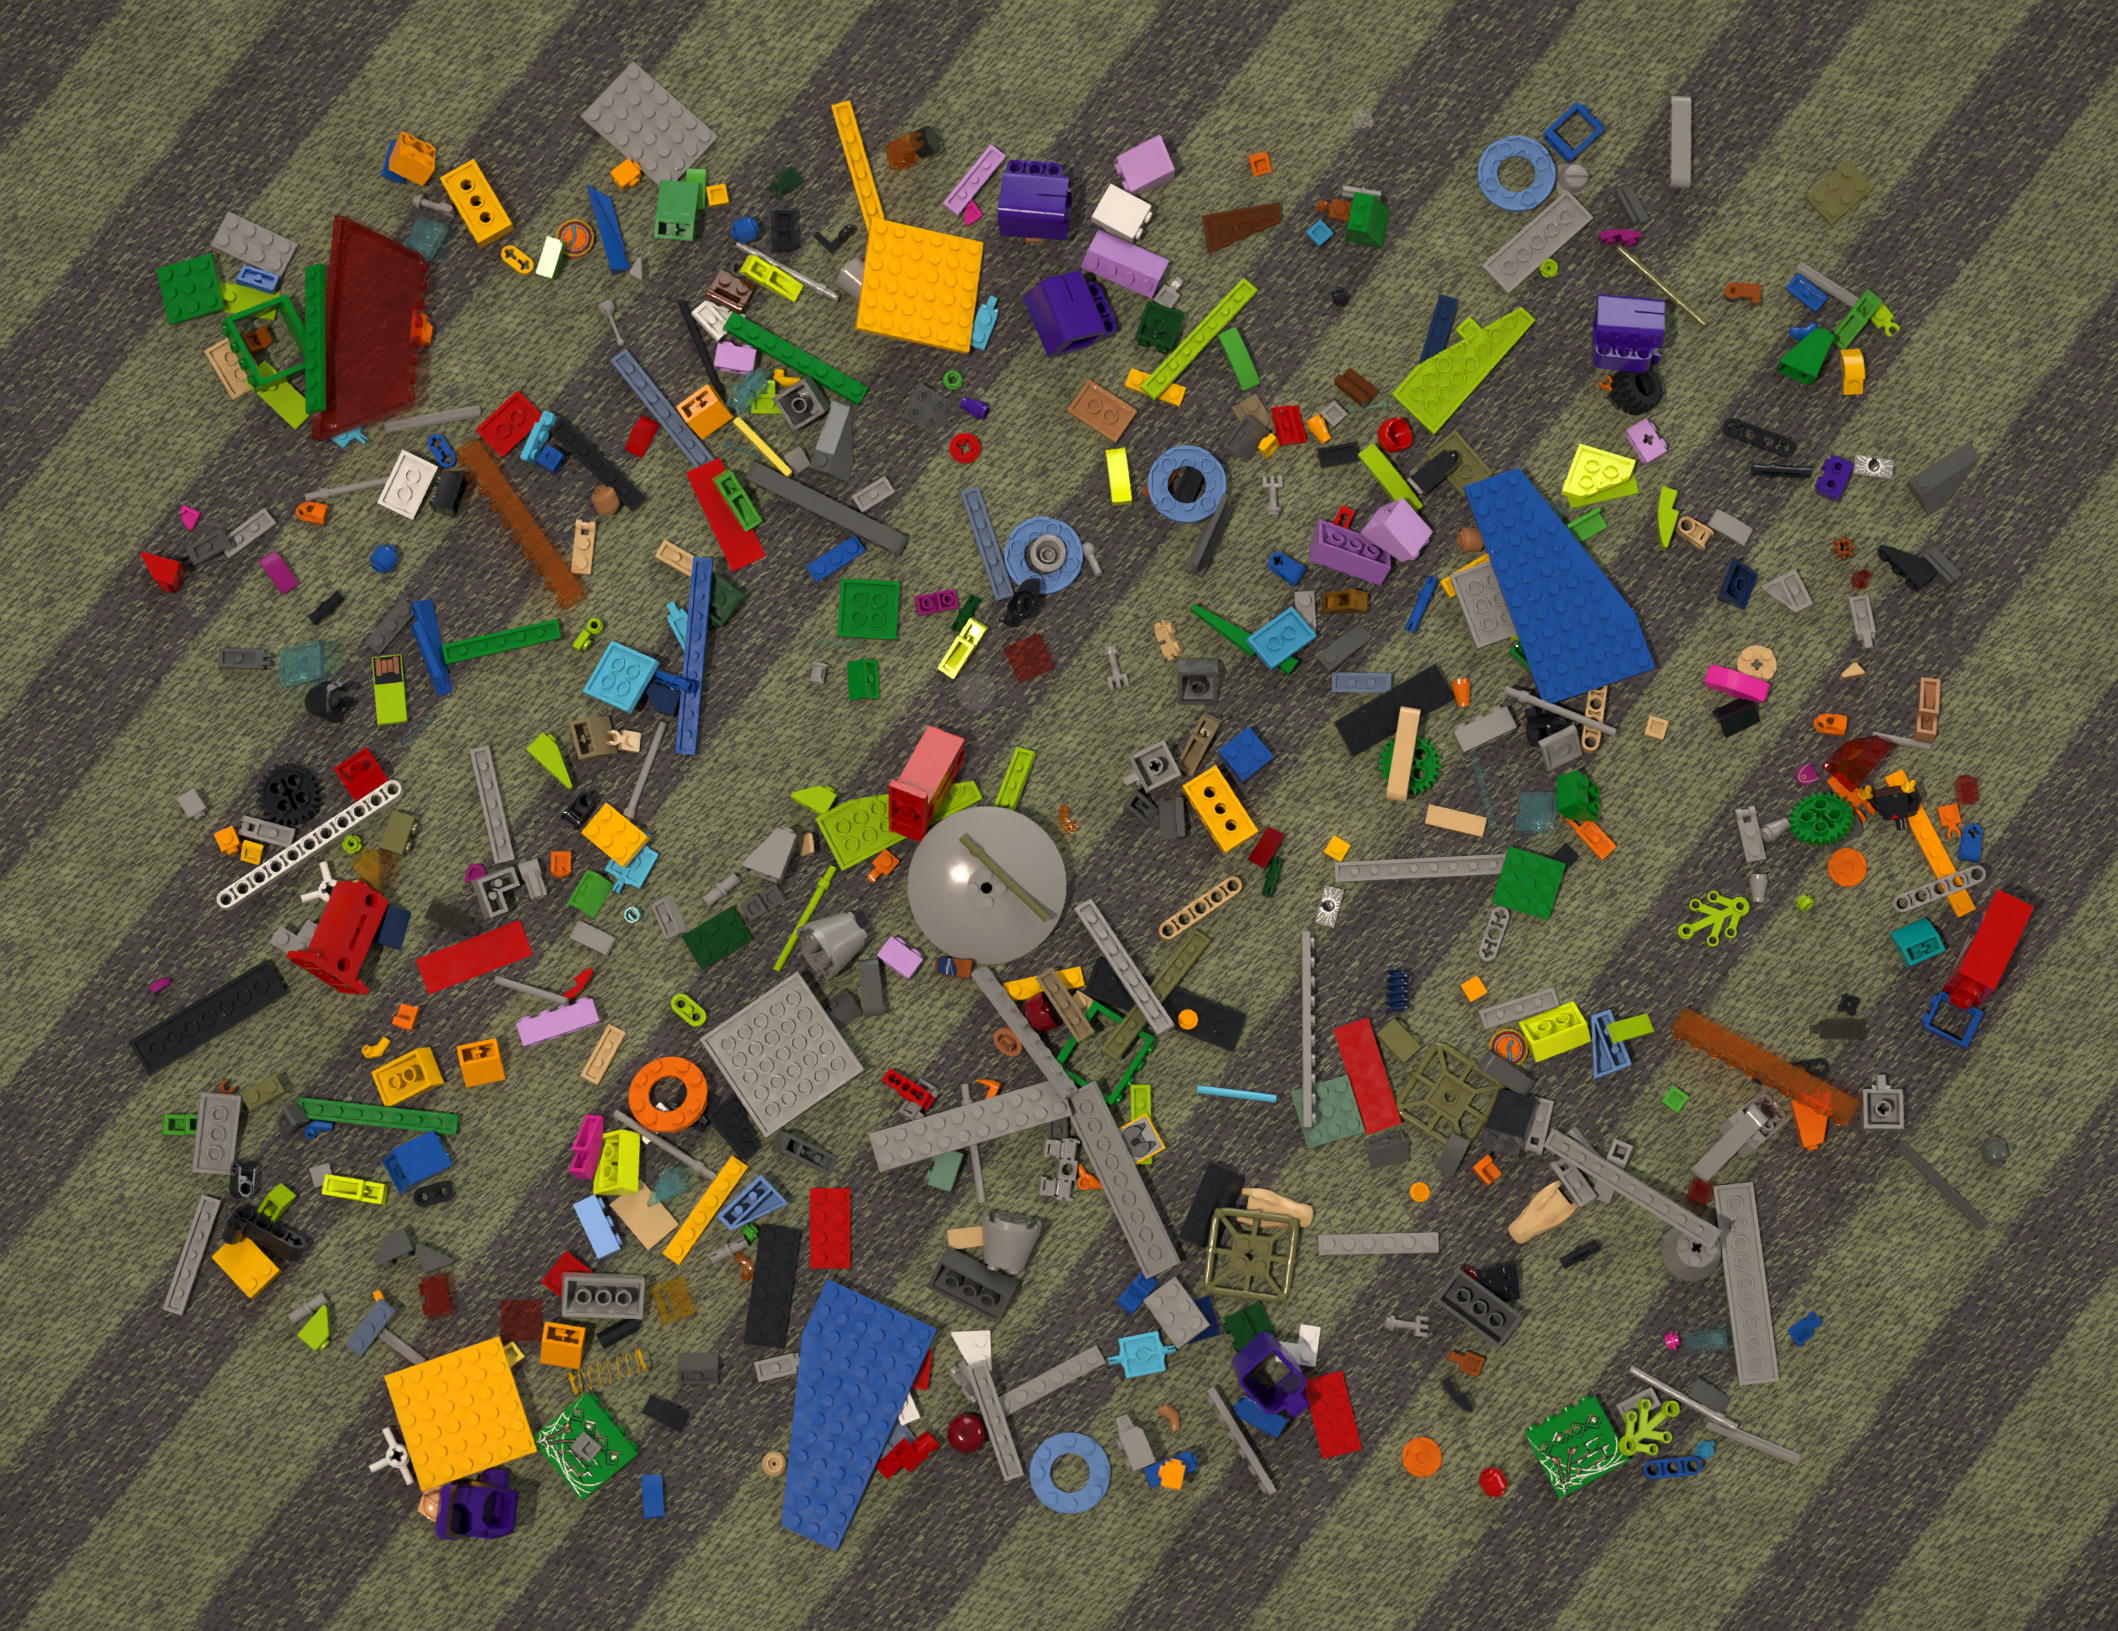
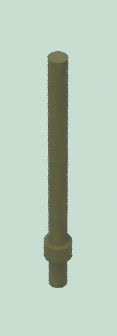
M1622 245L1616 250L1627 260V263L1632 268L1635 267L1702 328L1707 325L1708 322L1642 264L1638 256L1632 255Z
M964 834L959 838V841L970 850L969 853L974 858L977 857L1044 922L1050 918L1038 904L982 852V848L978 844L975 845Z

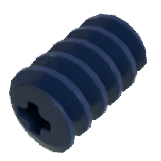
M1403 970L1386 971L1387 974L1391 975L1386 978V981L1392 983L1386 986L1387 990L1392 991L1386 994V997L1391 999L1386 1001V1005L1391 1007L1386 1009V1011L1404 1012L1411 1009V1006L1406 1005V1002L1411 1001V998L1406 997V994L1411 993V990L1406 989V986L1411 985V982L1406 981L1411 975Z

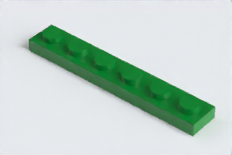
M553 619L444 644L442 649L446 665H451L560 640L562 637L558 620Z

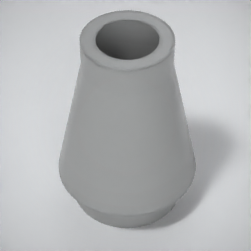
M1784 817L1781 820L1765 824L1760 829L1761 836L1767 843L1774 842L1790 828V823Z
M1751 874L1749 883L1752 902H1764L1769 880L1767 879V874Z

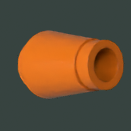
M1468 678L1452 680L1453 685L1451 688L1458 707L1469 706L1470 682L1468 683Z

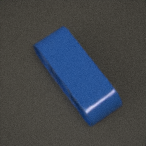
M1696 1457L1653 1460L1643 1465L1642 1473L1645 1478L1650 1480L1693 1476L1701 1471L1702 1463ZM1689 1461L1696 1463V1471L1691 1472L1688 1470L1687 1463ZM1669 1463L1676 1465V1473L1671 1474L1667 1471ZM1649 1465L1656 1467V1475L1651 1476L1647 1473Z

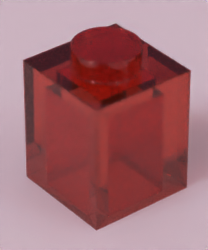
M1970 775L1959 776L1958 780L1953 783L1957 805L1976 804L1979 801L1976 777L1970 778Z
M1692 1179L1684 1200L1701 1206L1706 1205L1712 1185Z

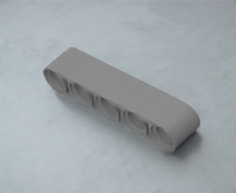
M1671 96V166L1669 171L1671 184H1669V187L1689 189L1691 182V96Z
M1975 865L1900 894L1893 901L1894 908L1899 913H1906L1981 884L1986 879V871L1983 867ZM1976 869L1983 872V877L1980 880H1974L1971 877L1972 872ZM1955 877H1962L1964 879L1963 886L1955 887L1953 879ZM1937 884L1945 886V892L1941 895L1934 892V887ZM1919 891L1927 894V898L1923 902H1918L1915 898ZM1903 898L1908 901L1907 908L1899 909L1897 907L1899 899Z
M1754 1105L1690 1171L1705 1185L1769 1119Z

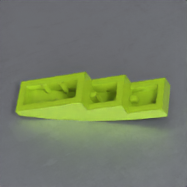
M1374 443L1358 454L1359 459L1370 470V474L1383 487L1384 492L1393 502L1404 498L1415 512L1423 507L1407 483Z

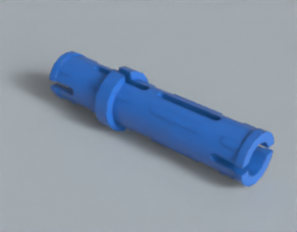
M1427 576L1422 590L1418 592L1419 597L1404 630L1411 631L1413 634L1416 633L1429 601L1433 599L1432 594L1439 582L1437 578L1433 577L1432 579V576Z
M656 669L651 680L670 686L675 691L681 690L690 694L695 689L694 682L685 680L680 675H671Z

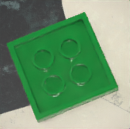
M205 254L156 269L169 325L180 324L226 310L213 254Z
M841 578L837 638L896 641L900 582Z
M1508 846L1491 903L1549 920L1566 863Z

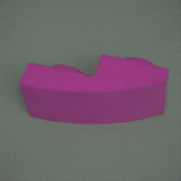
M1625 229L1603 231L1598 235L1600 244L1611 245L1617 242L1616 239H1619L1620 245H1626L1627 247L1638 244L1637 241L1641 238L1640 232Z
M276 551L271 552L258 561L280 594L283 595L299 584Z
M955 589L914 597L917 617L958 609Z

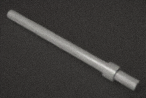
M738 241L735 246L749 255L757 256L769 265H774L793 279L816 290L815 293L821 296L825 295L836 302L841 296L828 289L827 285L815 282L747 244L742 245Z
M390 476L330 489L328 487L320 488V491L306 493L305 499L306 501L320 498L325 500L330 499V496L386 485Z
M1508 686L1504 689L1503 693L1517 698V701L1522 703L1528 702L1611 736L1615 735V728L1531 696L1527 691H1519Z
M660 721L629 805L623 812L622 816L630 822L634 820L637 803L667 727L665 722Z
M962 1084L963 1101H961V1105L965 1106L973 1103V1099L970 1097L969 1084ZM976 1144L970 1146L978 1203H985L979 1151Z
M616 1109L612 1115L692 1167V1170L697 1174L701 1173L712 1181L717 1176L716 1173L706 1168L704 1163L694 1160Z
M1631 1366L1629 1373L1711 1418L1715 1424L1719 1426L1721 1424L1734 1432L1737 1429L1738 1424L1725 1418V1415L1718 1411L1716 1413L1635 1366Z

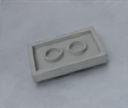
M1177 1277L1172 1278L1143 1300L1177 1349L1182 1348L1211 1326Z

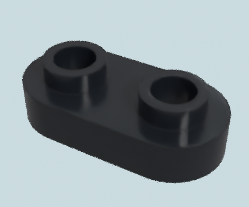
M438 1182L420 1187L414 1192L413 1200L421 1208L441 1204L452 1198L453 1188L447 1182ZM441 1189L447 1190V1194L445 1196L440 1195ZM422 1194L427 1195L426 1201L420 1200Z

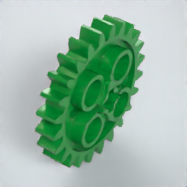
M1421 734L1416 738L1412 762L1414 765L1411 768L1407 795L1411 791L1413 796H1415L1416 790L1423 794V787L1429 790L1431 788L1429 782L1436 783L1433 776L1439 777L1440 773L1435 771L1441 769V765L1436 764L1441 760V757H1435L1439 751H1432L1434 743L1426 744L1428 738L1422 741ZM1388 739L1389 746L1383 745L1382 747L1385 752H1379V756L1383 759L1377 760V763L1382 765L1377 769V771L1383 772L1380 779H1387L1384 783L1385 786L1388 785L1395 745V742L1391 739ZM1415 752H1423L1425 758L1418 760L1415 757ZM1421 771L1423 778H1414L1413 772Z
M1820 791L1819 796L1812 793V798L1805 796V801L1798 800L1799 806H1793L1794 811L1790 812L1791 832H1793L1795 838L1798 837L1800 843L1805 841V846L1812 843L1813 848L1817 844H1820L1821 848H1823L1824 844L1827 843L1831 847V842L1834 841L1838 844V838L1846 839L1844 833L1850 834V828H1853L1854 815L1849 801L1845 802L1844 797L1839 799L1837 793L1832 797L1830 791L1826 795H1823V792Z

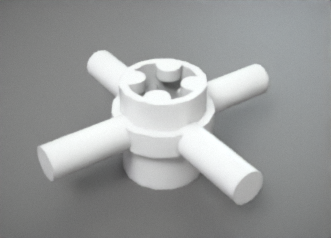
M327 861L319 863L324 880L320 884L319 890L301 895L303 903L319 898L328 903L330 896L326 893L325 889L327 887H335L337 880L331 879Z
M390 1427L383 1429L382 1431L389 1444V1449L386 1452V1458L369 1465L371 1472L373 1473L390 1465L400 1469L407 1485L414 1483L407 1467L410 1461L408 1448L402 1444H397ZM394 1452H403L404 1455L401 1456L402 1461L398 1462L392 1457Z

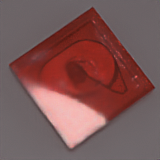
M1040 633L1003 648L1019 684L1055 669Z
M501 1300V1341H541L542 1301Z

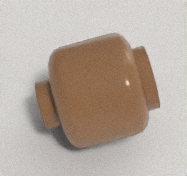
M601 485L594 490L591 501L599 514L608 516L618 510L620 501L612 487Z
M1464 527L1457 534V546L1463 552H1480L1483 549L1484 544L1477 527Z

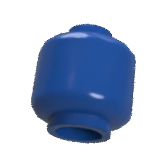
M749 216L735 220L732 223L733 229L730 230L734 241L738 240L742 245L756 240L760 233L755 218L751 219Z
M390 544L387 546L379 545L370 556V566L380 574L390 573L399 561V557L396 554L397 549Z

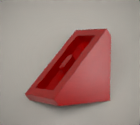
M642 415L631 430L625 450L643 458L660 424Z

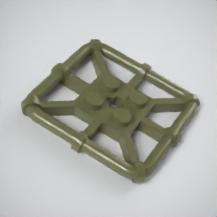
M1437 1041L1428 1049L1415 1071L1412 1070L1410 1073L1411 1077L1395 1102L1402 1119L1424 1132L1423 1135L1426 1137L1430 1136L1446 1146L1449 1139L1432 1129L1439 1117L1442 1116L1453 1124L1454 1133L1461 1137L1458 1120L1464 1111L1468 1112L1478 1119L1466 1137L1470 1141L1468 1149L1484 1124L1487 1123L1499 1088L1506 1089V1086L1481 1070L1473 1058L1469 1059L1451 1046ZM1443 1051L1467 1066L1459 1079L1447 1072ZM1437 1052L1441 1075L1434 1084L1422 1076V1073ZM1472 1069L1494 1085L1473 1089L1463 1081ZM1417 1081L1431 1088L1424 1100L1403 1104ZM1496 1091L1482 1114L1468 1106L1475 1095ZM1452 1092L1455 1101L1446 1102L1444 1094ZM1425 1105L1436 1112V1114L1427 1126L1404 1109Z
M1228 1207L1215 1209L1211 1220L1208 1246L1205 1247L1207 1255L1203 1276V1289L1215 1295L1242 1298L1243 1301H1247V1299L1273 1303L1282 1301L1284 1303L1287 1301L1291 1289L1293 1268L1297 1261L1295 1254L1299 1233L1298 1220L1286 1215L1260 1212L1257 1209L1254 1211ZM1224 1215L1253 1219L1251 1234L1236 1232ZM1220 1219L1233 1235L1231 1249L1216 1247ZM1259 1220L1286 1224L1270 1237L1257 1235ZM1291 1229L1287 1257L1271 1255L1273 1242ZM1250 1249L1256 1254V1258L1254 1257L1252 1260H1248V1257L1245 1256V1253H1249ZM1215 1253L1230 1255L1228 1269L1211 1281ZM1270 1261L1286 1263L1282 1291L1269 1276ZM1231 1273L1245 1275L1243 1290L1216 1287L1215 1285ZM1250 1277H1265L1277 1295L1249 1291Z

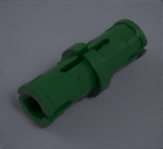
M970 594L963 608L959 609V614L950 628L955 632L958 631L957 633L960 634L968 620L973 618L972 614L981 600Z
M1272 857L1269 871L1265 874L1266 880L1261 895L1266 896L1269 889L1267 897L1273 898L1276 884L1280 881L1279 874L1284 863L1283 859L1280 858L1278 860V857Z

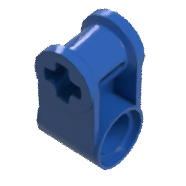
M1281 552L1273 553L1268 561V568L1285 582L1289 581L1288 584L1296 586L1306 572V568ZM1280 559V564L1274 565L1275 561Z
M1970 824L1962 830L1958 852H1960L1957 856L1958 860L1973 863L1979 862L1983 834L1982 828L1979 825ZM1973 829V833H1976V836L1971 838V834H1968V831Z

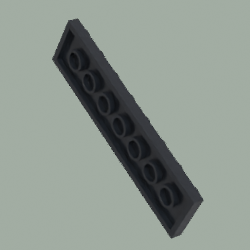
M1098 957L1083 994L1130 1012L1135 1002L1108 961ZM1141 974L1149 986L1155 980ZM1177 987L1172 990L1161 1004L1175 1025L1172 1028L1173 1030L1230 1052L1233 1050L1246 1016L1242 1012ZM1192 1010L1196 1013L1198 1022L1193 1029L1186 1030L1180 1027L1178 1016L1182 1011Z
M266 959L130 1040L129 1043L147 1074L151 1076L288 993Z

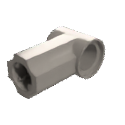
M537 858L518 864L531 900L547 896V890L541 877L542 871L540 870Z

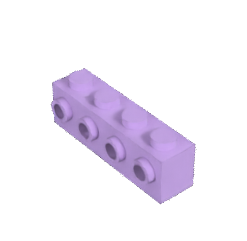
M588 997L577 1000V1004L569 1006V1003L566 1006L560 1005L557 1007L558 1010L550 1012V1010L538 1013V1017L532 1019L531 1016L521 1018L519 1020L520 1023H517L516 1026L523 1047L526 1049L601 1024L593 999L588 1000Z

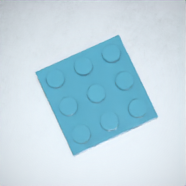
M611 641L583 692L631 714L660 663L653 658Z

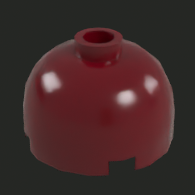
M1044 991L1034 994L1026 1001L1024 1007L1025 1014L1023 1015L1027 1018L1028 1023L1040 1032L1050 1031L1059 1026L1058 1015H1054L1051 1007L1052 1003Z
M970 1413L960 1414L949 1423L947 1440L957 1452L964 1454L973 1453L979 1450L985 1443L987 1436L986 1427L983 1421L976 1415Z

